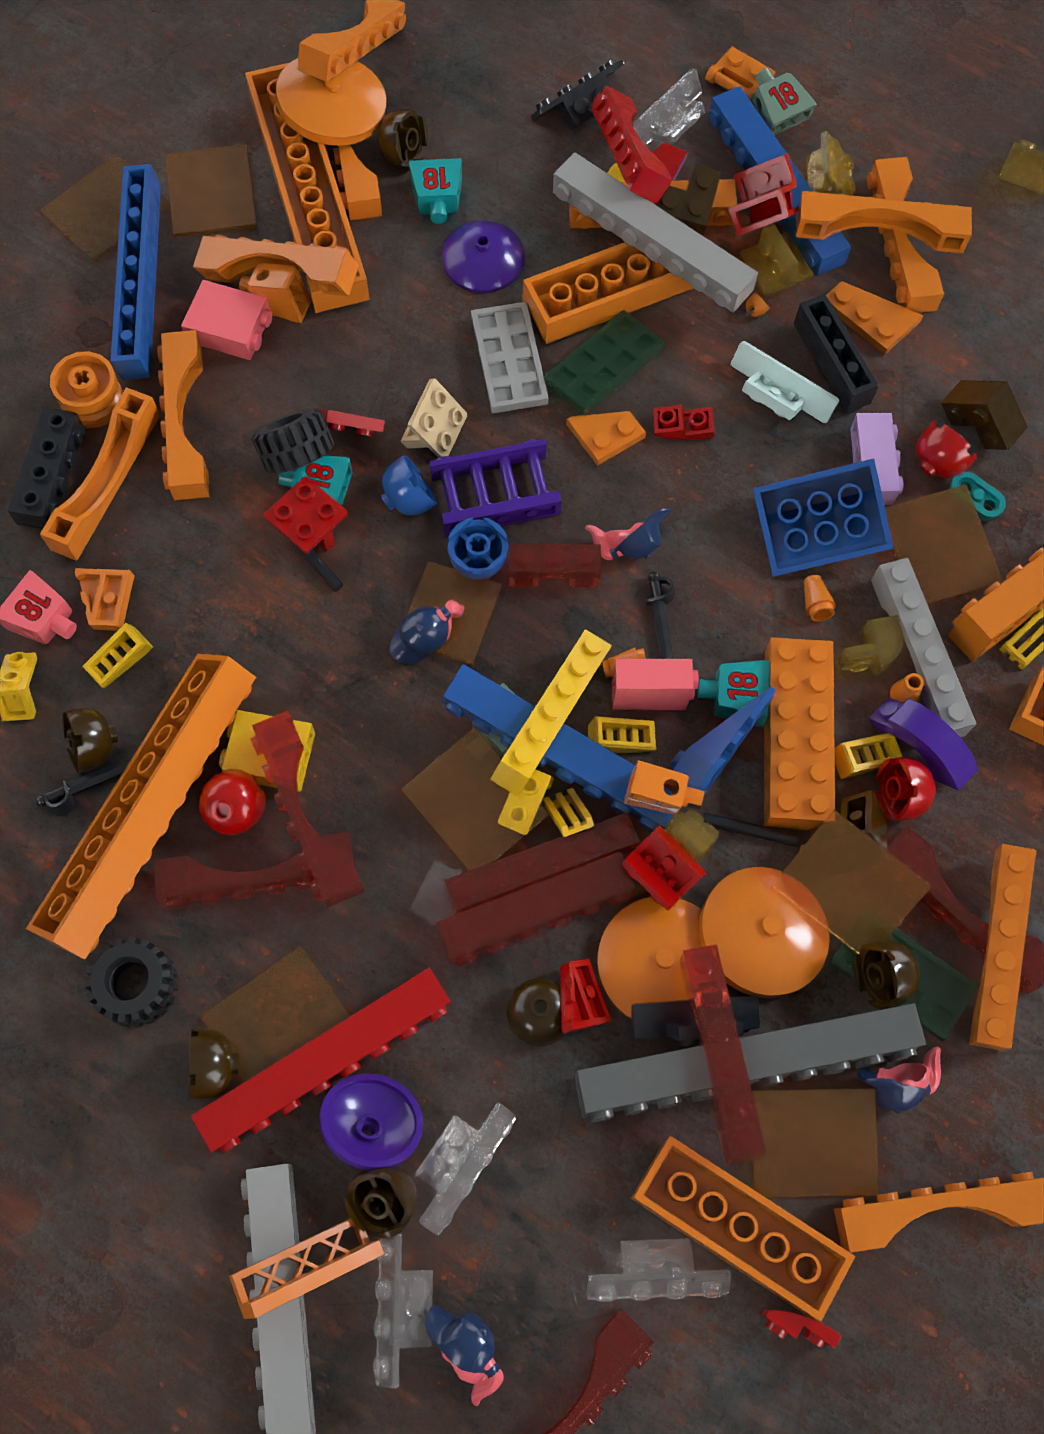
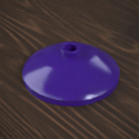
M473 221L458 227L447 237L442 248V265L449 279L460 288L474 293H492L508 287L519 277L524 266V247L519 237L507 226L493 221Z
M357 1074L341 1080L327 1093L320 1110L319 1126L326 1145L340 1160L359 1169L373 1170L397 1166L413 1154L422 1136L423 1116L415 1097L399 1082L379 1074ZM362 1131H369L372 1136L365 1135Z

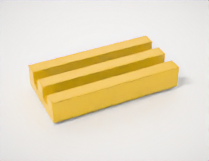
M1043 608L999 649L1003 653L1007 652L1010 655L1009 659L1014 662L1016 660L1021 670L1044 650L1043 641L1026 658L1022 655L1044 633V624L1018 649H1015L1012 645L1041 618L1044 619Z
M573 788L567 789V796H563L561 792L556 793V800L552 801L549 796L543 798L547 811L563 837L594 826L592 816ZM570 803H572V805L576 809L577 813L579 814L583 822L580 823L579 819L569 805ZM562 807L573 826H567L557 808Z

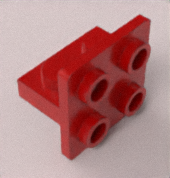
M304 476L264 513L265 519L304 553H309L317 544L326 551L335 545L334 528L348 516V512L343 506L307 476Z
M660 825L622 862L628 874L651 894L655 902L662 905L668 911L706 874V871Z

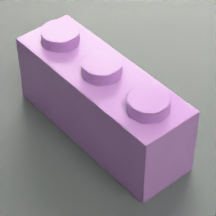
M857 413L850 428L853 462L857 463L875 459L884 505H893L898 494H901L903 491V478L898 475L900 451L895 448L898 434L897 425L893 424L892 413Z

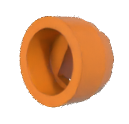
M756 292L748 298L745 304L746 312L754 308L750 316L755 318L761 317L770 309Z

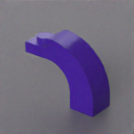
M888 698L869 717L872 727L896 736L913 747L925 760L934 780L959 791L978 770L972 753L961 737L943 719L916 701L908 699L903 704Z

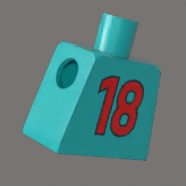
M461 158L409 161L411 185L419 213L422 215L430 214L431 221L435 224L446 222L447 213H456L458 211L462 185Z
M323 456L297 470L279 473L278 484L292 488L304 476H307L342 506L353 473L350 458Z
M750 661L719 665L715 680L699 679L697 698L714 699V715L728 719L769 688L770 661ZM769 705L759 717L755 726H764L768 718Z

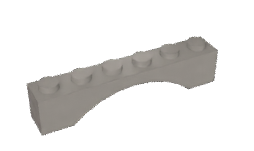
M905 558L879 565L871 582L881 607L889 614L903 636L917 674L924 680L922 688L924 706L943 719L960 737L966 736L977 723L909 559Z

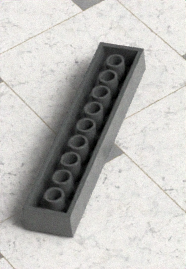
M913 1003L577 1070L574 1080L582 1119L590 1117L591 1123L610 1120L614 1116L613 1112L624 1110L625 1116L644 1113L645 1110H648L647 1105L657 1104L659 1110L678 1106L679 1103H682V1098L690 1097L691 1103L712 1099L711 1097L716 1096V1091L723 1090L724 1096H730L745 1092L744 1090L750 1089L749 1085L756 1084L757 1089L777 1086L778 1083L784 1082L783 1078L789 1077L790 1083L811 1079L810 1077L816 1076L817 1071L822 1070L823 1076H829L850 1069V1064H855V1068L858 1070L884 1062L885 1057H887L888 1063L898 1062L918 1055L916 1049L927 1044L916 1005Z

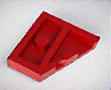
M315 407V409L321 410L325 422H328L327 427L330 429L345 431V426L356 427L355 433L373 436L374 431L383 432L384 420Z
M590 959L569 961L561 965L560 988L563 1034L600 1027L612 1022Z

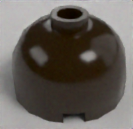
M399 109L392 111L382 119L378 128L377 140L380 152L388 162L394 165L410 168L409 161L423 160L424 155L419 154L422 151V146H427L428 129L424 117L417 115L416 112L418 111Z
M79 708L63 712L64 739L68 738L70 748H67V752L76 773L87 772L101 767L110 758L113 751V743L118 742L115 725H108L106 718L96 710Z
M881 940L862 944L859 947L862 948L861 953L856 954L853 960L854 976L860 992L866 991L871 1000H867L871 1006L879 1010L898 1007L913 997L919 986V966L913 954L904 945L892 940Z
M535 978L524 981L514 989L508 1000L506 1017L509 1027L524 1043L531 1046L544 1047L556 1043L565 1035L562 1031L561 988L559 984L550 979Z
M191 1029L188 1099L213 1098L228 1088L232 1074H239V1053H232L230 1040L216 1030Z
M398 1165L373 1170H362L355 1175L348 1185L345 1207L349 1217L359 1229L365 1231L368 1228L373 1232H377L374 1236L377 1238H391L401 1233L411 1220L417 1207V1190L413 1179Z

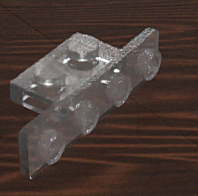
M690 69L633 123L636 133L645 145L652 140L673 144L706 112L703 102L694 101L702 93L696 69Z
M499 1102L495 1105L479 1131L454 1115L415 1173L416 1176L438 1191L419 1220L421 1225L437 1236L451 1223L453 1214L462 1200L470 1194L474 1182L484 1167L491 1162L493 1153L503 1138L510 1133L516 1120V1115Z
M402 1233L391 1238H380L384 1254L377 1257L379 1262V1279L376 1282L375 1294L378 1300V1317L374 1324V1333L377 1339V1356L373 1362V1373L376 1378V1385L386 1388H398L400 1348L432 1347V1341L425 1329V1319L429 1309L432 1307L433 1270H401Z
M690 1238L620 1241L622 1274L589 1275L587 1284L588 1299L598 1300L599 1302H611L615 1299L629 1298L636 1301H646L655 1297H668L673 1300L683 1299L687 1296L718 1298L729 1293L731 1274L730 1270L695 1271Z

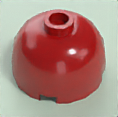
M932 421L917 441V457L921 462L919 468L931 478L937 475L940 478L951 479L963 474L977 460L976 453L970 456L967 451L970 448V444L952 428L944 424L940 429L936 427L938 421Z
M906 757L887 758L880 765L876 774L875 781H880V793L878 791L874 792L887 819H894L896 821L917 819L930 809L935 798L936 786L931 771L923 763Z
M224 770L214 775L204 785L199 796V812L203 821L212 830L222 835H237L246 832L261 819L266 808L264 790L261 791L253 775L242 770Z

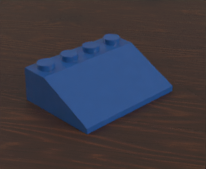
M874 458L753 488L773 576L894 549Z

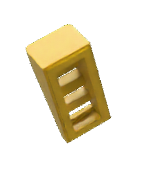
M125 623L82 667L102 688H106L143 658L153 646L134 626ZM130 638L136 643L133 648L127 642ZM120 646L127 653L124 657L117 650ZM109 655H112L118 662L115 666L107 659ZM99 663H102L109 671L106 675L97 667Z
M595 716L588 725V738L613 753L656 751L654 721ZM613 730H617L618 741L613 739ZM626 730H630L631 742H628L626 739ZM638 730H643L644 743L639 742Z
M885 733L844 742L835 747V766L840 778L845 779L879 769L880 765L887 759L883 754L880 743H883L888 758L903 757L895 736ZM869 746H871V748H872L873 754H874L875 759H876L875 761H874V758H873V755H872V753H871V750H870ZM857 750H859V752H860V754H861V757H862L864 763L861 762V759H860V756H859Z

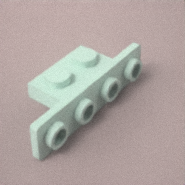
M742 341L739 344L731 361V366L750 377L745 382L742 391L748 394L752 400L766 405L775 414L791 420L800 410H803L822 423L829 421L839 402L837 397L746 341Z

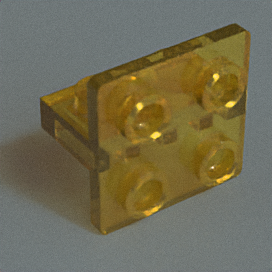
M827 131L821 133L822 148L806 155L808 185L812 191L819 193L853 196L855 191V184L851 176V170L854 168L853 160L850 154H845L841 149L839 141L836 138L833 139Z
M1021 140L1020 143L1014 142L998 179L1044 195V153L1035 150L1037 145L1025 140Z
M774 223L763 226L758 245L742 250L739 255L743 263L758 272L756 285L764 297L793 287L813 277L812 270L789 234L781 235Z

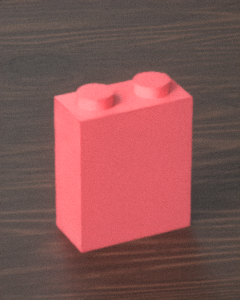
M202 280L181 327L183 331L196 330L202 347L251 360L254 351H258L261 346L262 333L265 327L268 328L271 324L272 311L269 309L266 297Z
M616 659L611 681L612 710H686L689 701L694 700L695 689H698L699 684L698 670H693L692 659Z

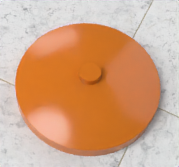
M298 58L290 62L280 73L276 85V104L279 113L295 132L309 140L335 146L355 144L372 136L378 130L385 116L386 94L383 85L369 68L358 61L327 82L298 71Z
M751 867L731 873L713 888L701 909L699 937L707 961L722 980L744 994L758 998H779L793 994L810 983L825 963L829 949V928L824 911L813 893L803 883L785 872L766 867Z
M652 897L635 901L623 908L606 927L597 954L598 976L603 991L611 1004L629 1020L632 1021L631 1005L634 1003L722 996L727 983L717 975L704 955L699 937L701 909L696 905L679 899L668 911L662 905L655 902Z

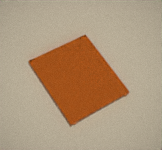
M428 561L408 614L422 606L440 608L449 600L457 601L460 605H463L464 611L460 618H452V629L449 639L435 653L473 665L502 584L488 579L476 580L466 578L458 573L456 569Z

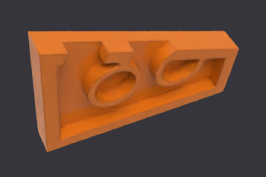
M843 281L826 295L841 321L883 355L887 354L914 329L924 316Z

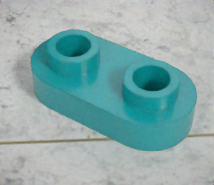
M964 472L954 477L950 484L949 492L951 497L981 520L994 521L1005 510L1006 500L1004 496L974 473ZM960 487L967 488L969 493L961 492ZM983 505H990L993 510L988 511Z

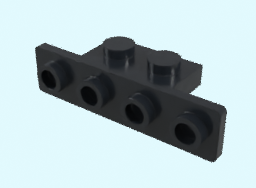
M623 59L615 64L613 60L606 62L598 68L600 73L593 76L592 72L578 80L579 85L572 89L571 85H568L557 92L558 98L551 101L548 97L535 106L537 111L531 115L532 120L538 119L559 105L572 129L595 116L591 109L593 101L606 85L611 87L606 77L625 65Z
M741 995L634 1003L631 1005L632 1036L636 1039L667 1036L678 1040L681 1046L699 1045V1039H711V1043L731 1040V1037L743 1036V1030L758 1029L760 1027L759 998Z

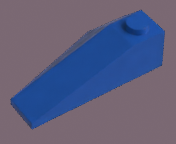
M770 687L691 745L686 752L680 750L670 765L674 768L673 771L689 776L687 787L702 790L705 796L776 695L777 691L774 688Z

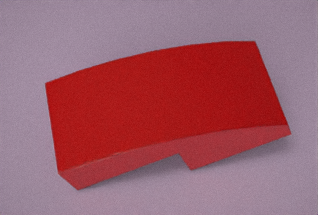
M681 404L653 408L654 434L656 437L670 439L715 438L712 407L683 410Z
M764 1308L760 1313L762 1317L768 1320L765 1327L781 1339H784L786 1334L797 1339L803 1328L806 1330L803 1337L822 1349L824 1344L836 1348L842 1335L828 1326L803 1315Z

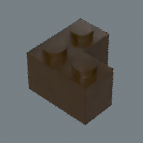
M694 164L686 190L669 186L655 205L700 235H703L722 171Z
M960 380L941 402L951 425L974 426L985 449L1009 450L1028 428L1008 381Z
M872 790L842 798L841 820L810 829L809 851L825 877L842 874L868 865H875L887 860V816Z

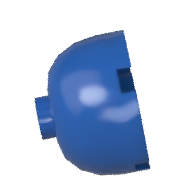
M406 455L396 459L387 467L382 478V486L385 493L381 497L390 510L396 508L401 514L418 516L432 509L437 504V500L428 484L425 485L422 480V474Z
M468 518L457 524L451 531L448 539V553L450 561L458 573L466 578L481 580L492 577L502 569L507 559L509 546L507 534L498 523L488 518H483V520Z

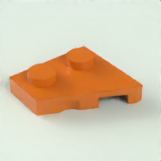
M630 411L572 416L567 418L566 422L568 428L597 466L645 439L646 431Z
M76 568L75 576L80 581L82 589L80 594L82 602L86 605L85 613L89 626L94 630L118 631L124 625L135 575L130 570Z

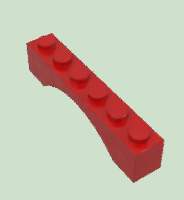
M606 85L603 91L596 95L591 109L628 189L657 204L673 179L667 167L646 147L636 133L632 121L637 115L638 110L633 100Z

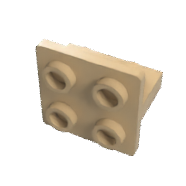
M429 379L408 422V427L401 439V443L406 448L428 447L440 458L449 456L467 418V412L436 379Z

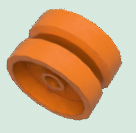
M90 351L75 352L58 362L50 375V388L62 411L77 413L86 429L100 428L110 423L112 411L123 394V390L107 359L100 354Z

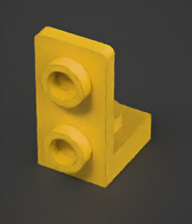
M15 652L4 657L0 669V715L2 721L29 720L35 717L36 709L29 689L37 662L35 652Z
M535 769L518 797L511 792L509 793L498 823L518 833L527 835L547 789L550 790L554 778Z

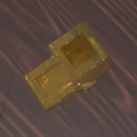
M897 615L867 620L860 632L864 645L843 649L838 658L840 670L851 669L852 672H859L871 666L873 677L887 671L903 647V633Z

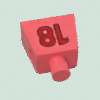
M31 570L28 571L0 607V624L3 628L43 644L49 643L55 634L69 639L77 628L76 623L68 619L72 609L67 602Z

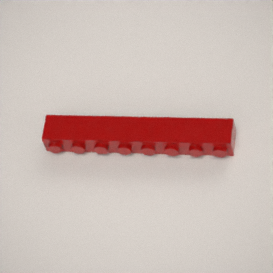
M429 967L194 1113L191 1117L211 1153L220 1149L224 1154L241 1143L239 1136L251 1130L253 1135L271 1125L269 1117L280 1110L285 1116L302 1104L299 1099L307 1093L311 1092L313 1097L331 1087L329 1080L341 1073L342 1077L345 1078L361 1068L358 1061L369 1054L374 1060L388 1051L390 1047L387 1043L399 1036L401 1041H404L417 1033L419 1029L416 1025L428 1018L432 1023L447 1014L448 1011L445 1007L451 1001Z

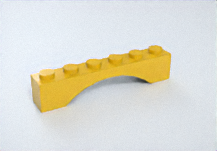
M584 630L505 753L490 780L517 797L519 796L612 645L588 630Z

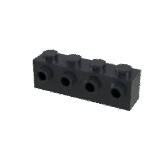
M826 294L800 303L793 324L834 395L839 399L845 414L871 404L879 384Z
M42 407L7 510L17 525L43 529L54 509L60 506L63 494L67 493L69 487L68 477L71 468H75L77 464V450L79 444L83 443L86 435L85 426H83L77 413Z

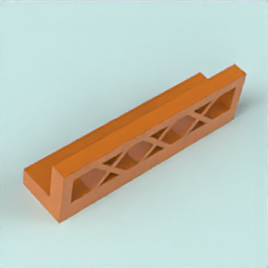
M349 1218L230 1275L229 1278L243 1318L253 1319L383 1255L384 1252L379 1240L370 1242L366 1230L362 1231ZM353 1226L360 1246L349 1251L338 1246L343 1230ZM334 1235L332 1242L325 1240ZM316 1243L329 1248L324 1263L319 1266L306 1261L312 1245ZM299 1251H302L301 1257L293 1255ZM336 1251L341 1253V1255L333 1258ZM285 1258L298 1263L293 1278L288 1281L274 1276L279 1262ZM271 1265L268 1273L261 1271ZM304 1266L307 1267V1268H309V1269H311V1270H309V1271H307V1272L301 1274L302 1271H303ZM251 1274L264 1278L265 1282L260 1295L248 1300L241 1279ZM272 1282L278 1284V1286L269 1290Z

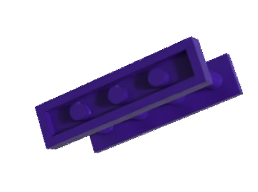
M527 440L522 444L455 457L443 456L434 461H429L432 481L442 479L449 508L447 513H442L445 538L449 537L457 524L468 518H473V520L488 518L502 527L561 515L562 501L559 491H547L540 460L546 459V440ZM528 462L536 494L521 498L518 496L511 466ZM499 468L507 500L491 503L489 502L482 471ZM471 474L478 506L462 509L460 508L453 477Z

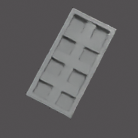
M527 302L471 310V319L491 413L548 405V393Z

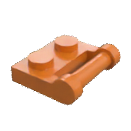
M732 46L715 66L712 65L709 68L705 80L711 84L716 83L728 91L741 86L752 102L756 89L759 87L755 76L761 70L769 67ZM769 68L772 75L775 76V71Z

